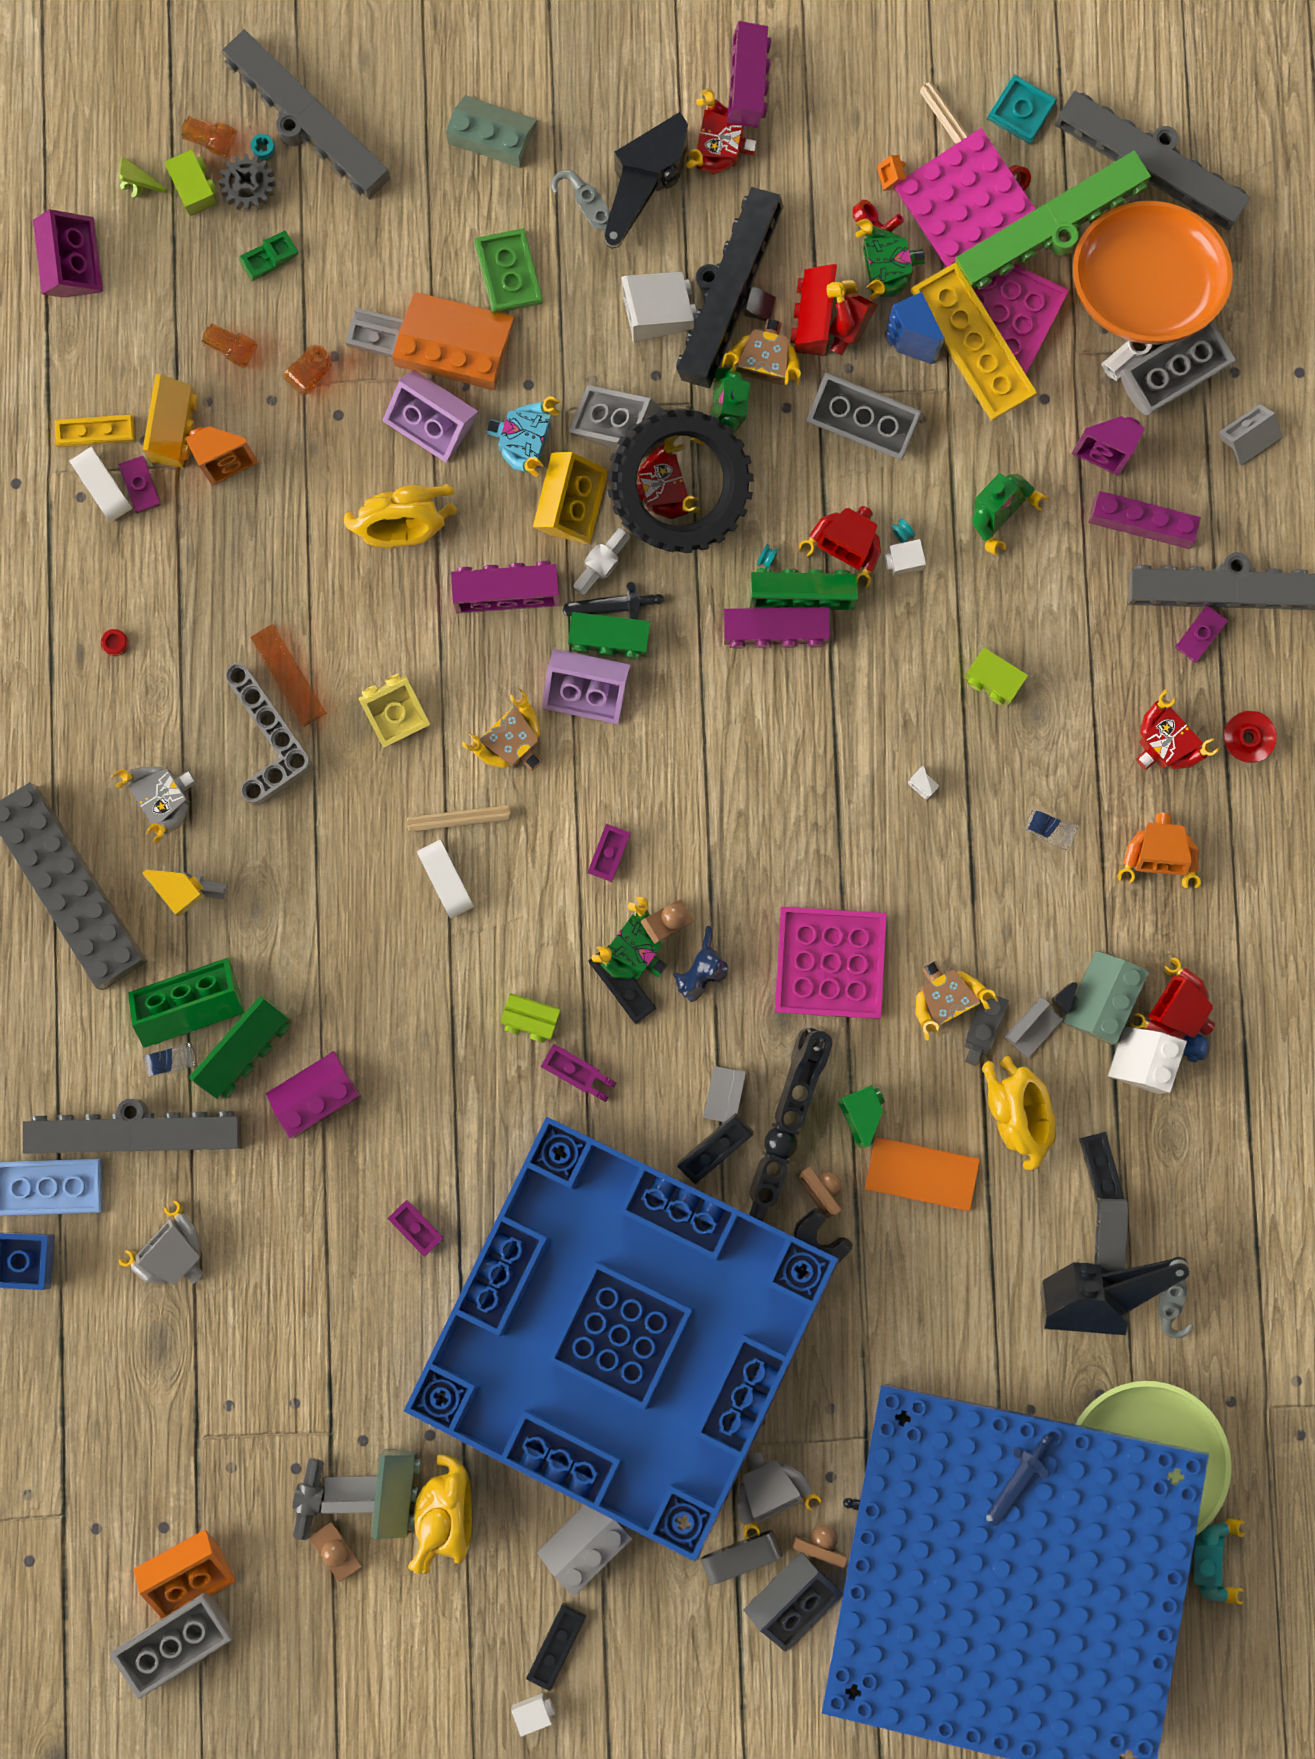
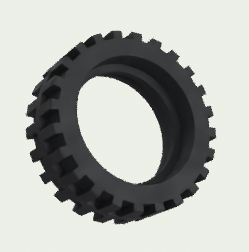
M687 409L660 410V413L649 414L643 417V421L640 423H634L628 428L630 432L625 437H621L617 442L619 448L616 454H611L612 468L611 471H607V479H610L611 489H607L608 495L613 499L615 506L612 508L615 514L621 518V524L639 540L653 547L673 553L674 551L692 553V550L697 549L703 551L709 549L710 544L714 542L720 543L725 540L724 535L728 531L734 532L738 527L735 524L740 516L745 517L748 511L744 509L746 500H751L753 492L749 491V482H754V474L749 473L748 464L752 463L750 456L745 455L742 449L745 445L741 439H737L733 435L734 430L731 427L719 422L720 419L714 416ZM672 436H689L705 443L717 456L723 472L722 493L713 510L701 520L681 526L669 525L653 517L642 504L637 490V473L643 457L656 443Z

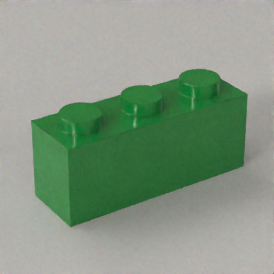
M572 612L568 645L576 653L587 654L589 650L599 651V655L614 657L615 653L625 654L627 659L640 660L641 656H647L650 621Z

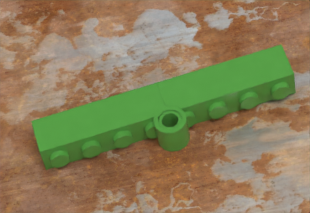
M1134 150L957 256L955 262L972 289L978 288L980 290L992 282L991 279L998 274L1000 276L1008 274L1014 269L1013 265L1022 261L1025 263L1034 258L1036 252L1043 247L1045 250L1050 248L1058 256L1069 255L1074 250L1078 240L1080 225L1087 221L1090 223L1094 222L1103 215V211L1110 207L1113 209L1121 206L1128 196L1132 194L1137 196L1148 188L1147 185L1151 175ZM1065 237L1068 239V241L1063 242L1059 238Z

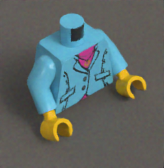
M550 396L543 402L518 407L514 411H508L505 423L490 420L487 434L500 438L498 444L499 451L514 470L529 472L534 477L539 476V473L534 469H537L539 465L544 466L540 458L551 425V417L547 414L559 415L560 411L553 408V406L557 403L560 404V400Z

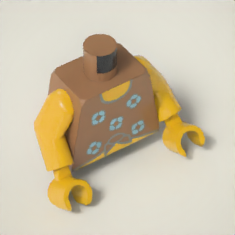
M767 319L764 331L753 329L751 335L743 336L723 357L721 367L731 365V372L736 371L737 368L742 376L784 385V383L788 385L789 380H795L797 386L800 385L801 371L799 370V361L795 349L788 344V337L779 335L781 322L777 320Z
M519 689L522 693L521 699L516 701L510 695V700L514 703V706L480 738L473 734H468L473 738V744L469 746L462 742V746L473 751L487 765L499 768L510 766L514 769L522 761L530 771H533L543 761L533 751L540 744L538 738L541 735L538 716L528 702L527 694L522 689Z
M936 961L922 968L929 983L919 988L920 992L916 996L915 1014L923 1028L924 1038L929 1040L928 1032L934 1031L939 1037L940 1025L980 1004L979 999L985 1009H990L986 1002L988 999L992 998L996 1002H998L994 991L988 990L979 980L963 971L956 972L953 969L943 975Z

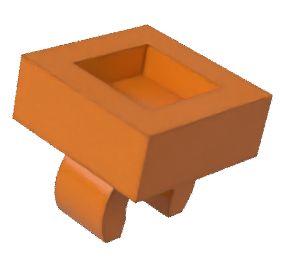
M890 155L877 166L883 191L894 189V186L899 185L908 176L905 175L903 170L907 164L900 160L899 155Z

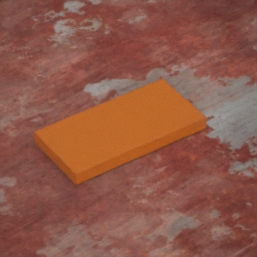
M874 1137L864 1189L970 1211L980 1159Z

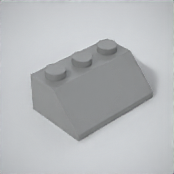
M584 1505L537 1551V1554L553 1576L574 1597L632 1539V1533L623 1524Z

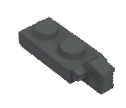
M997 996L998 1002L992 998L988 999L986 1002L990 1009H985L980 1000L964 1040L966 1041L964 1047L970 1049L965 1060L966 1063L973 1066L977 1065L981 1054L987 1055L989 1050H991L1009 1000Z

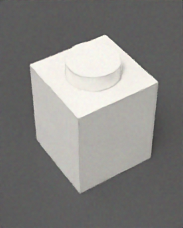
M920 539L891 545L888 548V554L884 555L887 570H892L893 577L921 571L926 566Z
M543 1693L513 1704L511 1709L521 1737L552 1725V1716L555 1715L551 1700H545Z

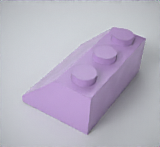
M413 369L399 380L382 421L447 463L468 434L478 411Z
M553 649L547 668L542 709L619 724L630 664Z

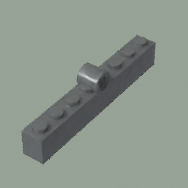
M245 29L222 49L226 58L224 61L226 66L233 73L238 71L243 76L242 81L252 91L256 89L261 94V100L269 108L273 106L279 111L276 126L284 144L293 147L300 145L302 142L307 143L309 141L315 147L313 149L323 161L327 158L333 164L331 167L340 178L345 176L351 182L349 185L359 196L363 194L368 200L391 179L388 169ZM289 128H295L292 131H287Z
M1075 90L1058 115L1055 126L1114 162L1135 150L1151 175L1148 183L1227 231H1230L1250 199L1242 188L1231 186L1219 174L1210 173L1203 169L1199 162L1193 159L1189 160L1180 155V152L1176 149L1179 141L1178 133L1170 126L1159 127L1154 134L1144 133L1130 120L1121 119L1110 108L1106 106L1101 107L1093 102L1089 95L1078 93Z
M1240 552L1230 554L1213 571H1203V567L1198 566L1188 567L1187 570H1177L1176 566H1163L1161 569H1151L1149 565H1138L1128 573V605L1206 607L1208 605L1209 607L1315 610V574H1308V571L1303 569L1293 570L1292 573H1282L1281 569H1267L1266 572H1256V569L1250 568L1251 565L1248 557ZM1231 564L1238 567V572L1231 569Z
M126 1099L118 1105L117 1114H111V1119L101 1120V1114L84 1115V1120H74V1115H58V1121H47V1116H31V1121H23V1154L242 1149L241 1117L234 1116V1111L218 1112V1117H207V1112H191V1117L181 1118V1113L177 1112L164 1113V1118H154V1113H148V1107L143 1101ZM132 1106L137 1110L134 1118H130L128 1114Z

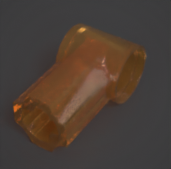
M188 116L183 123L181 136L185 140L205 146L210 152L218 156L228 157L237 131L224 123L217 122L214 125Z
M213 323L206 328L202 339L204 346L225 355L229 361L242 368L247 367L258 346L249 337L239 333L235 335Z

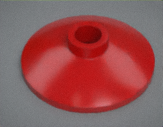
M1243 711L1236 714L1228 721L1224 730V743L1228 752L1237 760L1246 763H1255L1267 758L1274 750L1277 741L1274 724L1267 716L1257 711ZM1245 734L1252 736L1251 743H1247L1244 740Z

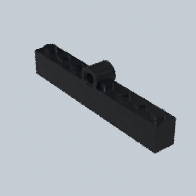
M751 187L748 196H744L742 200V211L739 218H736L733 222L732 236L724 244L721 262L717 263V265L706 264L698 269L696 281L705 302L702 309H698L696 313L693 331L687 335L685 351L677 359L676 369L682 381L711 388L784 208L780 194Z

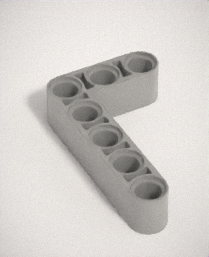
M236 663L231 665L226 671L227 682L280 757L246 780L241 787V794L247 802L252 805H261L306 775L312 767V762L251 672L244 665ZM237 672H245V679L242 682L235 683L233 681V677ZM252 693L260 694V700L256 704L248 703V698ZM274 714V723L269 726L263 725L264 716ZM282 735L290 737V742L285 747L277 745L278 738ZM295 757H304L305 762L301 768L295 769L292 767V761ZM281 771L283 773L282 780L279 783H271V774ZM254 786H259L261 788L260 795L254 799L250 798L249 790Z

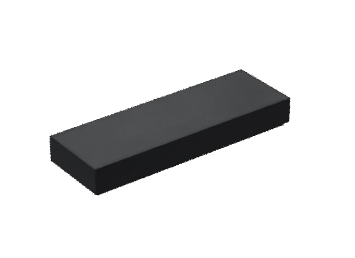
M592 958L588 960L635 1025L657 1009L634 978L612 977L602 967L601 962H593Z
M735 1113L677 1163V1167L696 1185L752 1137L754 1131Z
M1101 1132L1079 1138L1096 1202H1098L1099 1198L1125 1199L1107 1133Z
M562 1603L526 1676V1680L548 1691L551 1690L585 1621L586 1614Z

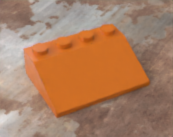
M414 292L393 353L395 366L409 370L414 369L417 372L495 391L514 316L503 313L493 314L491 310Z

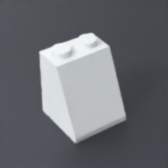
M683 272L621 277L622 296L633 342L694 329L697 310L695 304L690 305L688 295H692L689 279L684 280Z
M1124 1026L1107 1077L1156 1094L1170 1093L1187 1041L1161 1032Z

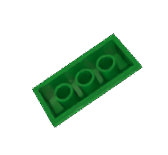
M759 568L756 569V572H751L750 608L829 607V610H854L858 600L856 574H850L848 570H836L834 574H826L824 570L812 569L808 573H798L796 569H783L781 573L772 572V569Z
M229 958L128 992L132 1027L143 1048L157 1045L163 1041L183 1036L186 1033L245 1013L242 996Z
M259 996L188 1078L214 1098L222 1100L225 1097L228 1099L237 1089L236 1082L241 1077L245 1079L254 1070L255 1066L253 1063L259 1056L264 1058L273 1047L270 1045L276 1037L281 1038L290 1028L288 1023L292 1019L269 999Z

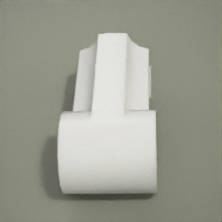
M1128 340L1101 364L1105 373L1117 381L1121 377V371L1146 356L1152 344L1140 343L1144 347V351H1137L1132 345L1135 342Z

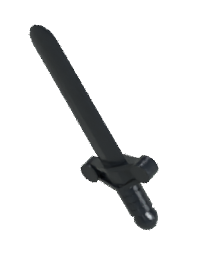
M628 582L626 585L627 595L568 602L563 606V612L567 616H572V612L596 614L629 610V618L638 620L640 606L661 604L664 601V597L661 594L639 596L635 584Z

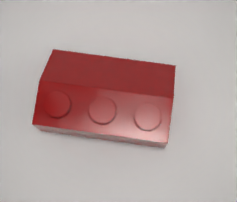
M837 264L805 269L803 278H798L796 293L801 294L800 303H795L793 318L798 319L797 328H792L790 343L795 344L794 349L796 353L825 356L833 297L829 298L827 295V285L835 282Z

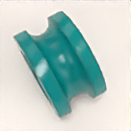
M266 134L254 136L250 143L254 156L257 155L259 160L262 161L271 159L275 153V146L271 137ZM262 142L264 145L268 143L266 145L268 150L265 152L262 149L260 152L258 151V145Z
M903 518L898 520V525L893 524L891 526L892 532L901 543L908 542V538L913 539L916 536L911 526Z
M766 544L756 565H764L765 568L770 569L779 549H771L770 545Z

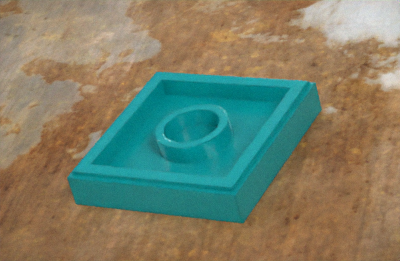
M1013 74L988 114L987 120L1031 145L1058 99Z

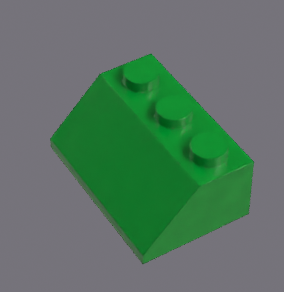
M873 1085L866 1086L837 1099L858 1148L870 1146L883 1112L881 1104L885 1103V1100L879 1088L874 1089Z

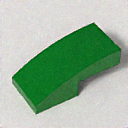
M285 230L263 240L262 246L240 255L239 261L251 281H254L288 262L298 254V250Z

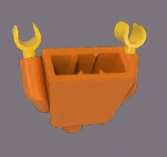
M1156 814L1155 823H1147L1145 829L1138 831L1128 844L1123 861L1125 867L1118 873L1119 881H1121L1122 873L1128 871L1131 874L1129 883L1133 882L1135 875L1132 869L1136 867V871L1183 875L1182 886L1185 889H1188L1189 879L1193 878L1194 888H1198L1201 885L1200 878L1196 876V872L1199 871L1198 847L1191 837L1186 835L1185 827L1171 824L1170 814Z

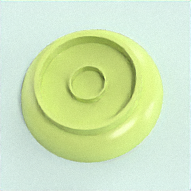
M1138 1381L1120 1385L1103 1393L1080 1415L1075 1423L1076 1425L1208 1452L1209 1458L1196 1535L1212 1522L1221 1509L1228 1493L1231 1479V1455L1227 1438L1220 1423L1203 1402L1189 1392L1174 1385L1156 1381ZM1175 1469L1173 1473H1168V1477L1172 1478L1173 1483H1178L1179 1479H1184V1475L1180 1474L1181 1470Z

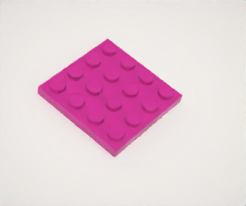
M982 128L906 176V179L899 185L894 186V189L945 267L955 263L957 256L1036 210Z
M1015 264L1013 265L1014 269L1004 276L998 274L991 279L992 282L980 290L978 288L973 290L1021 368L1027 374L1069 290Z
M781 906L774 1013L881 1019L887 913Z

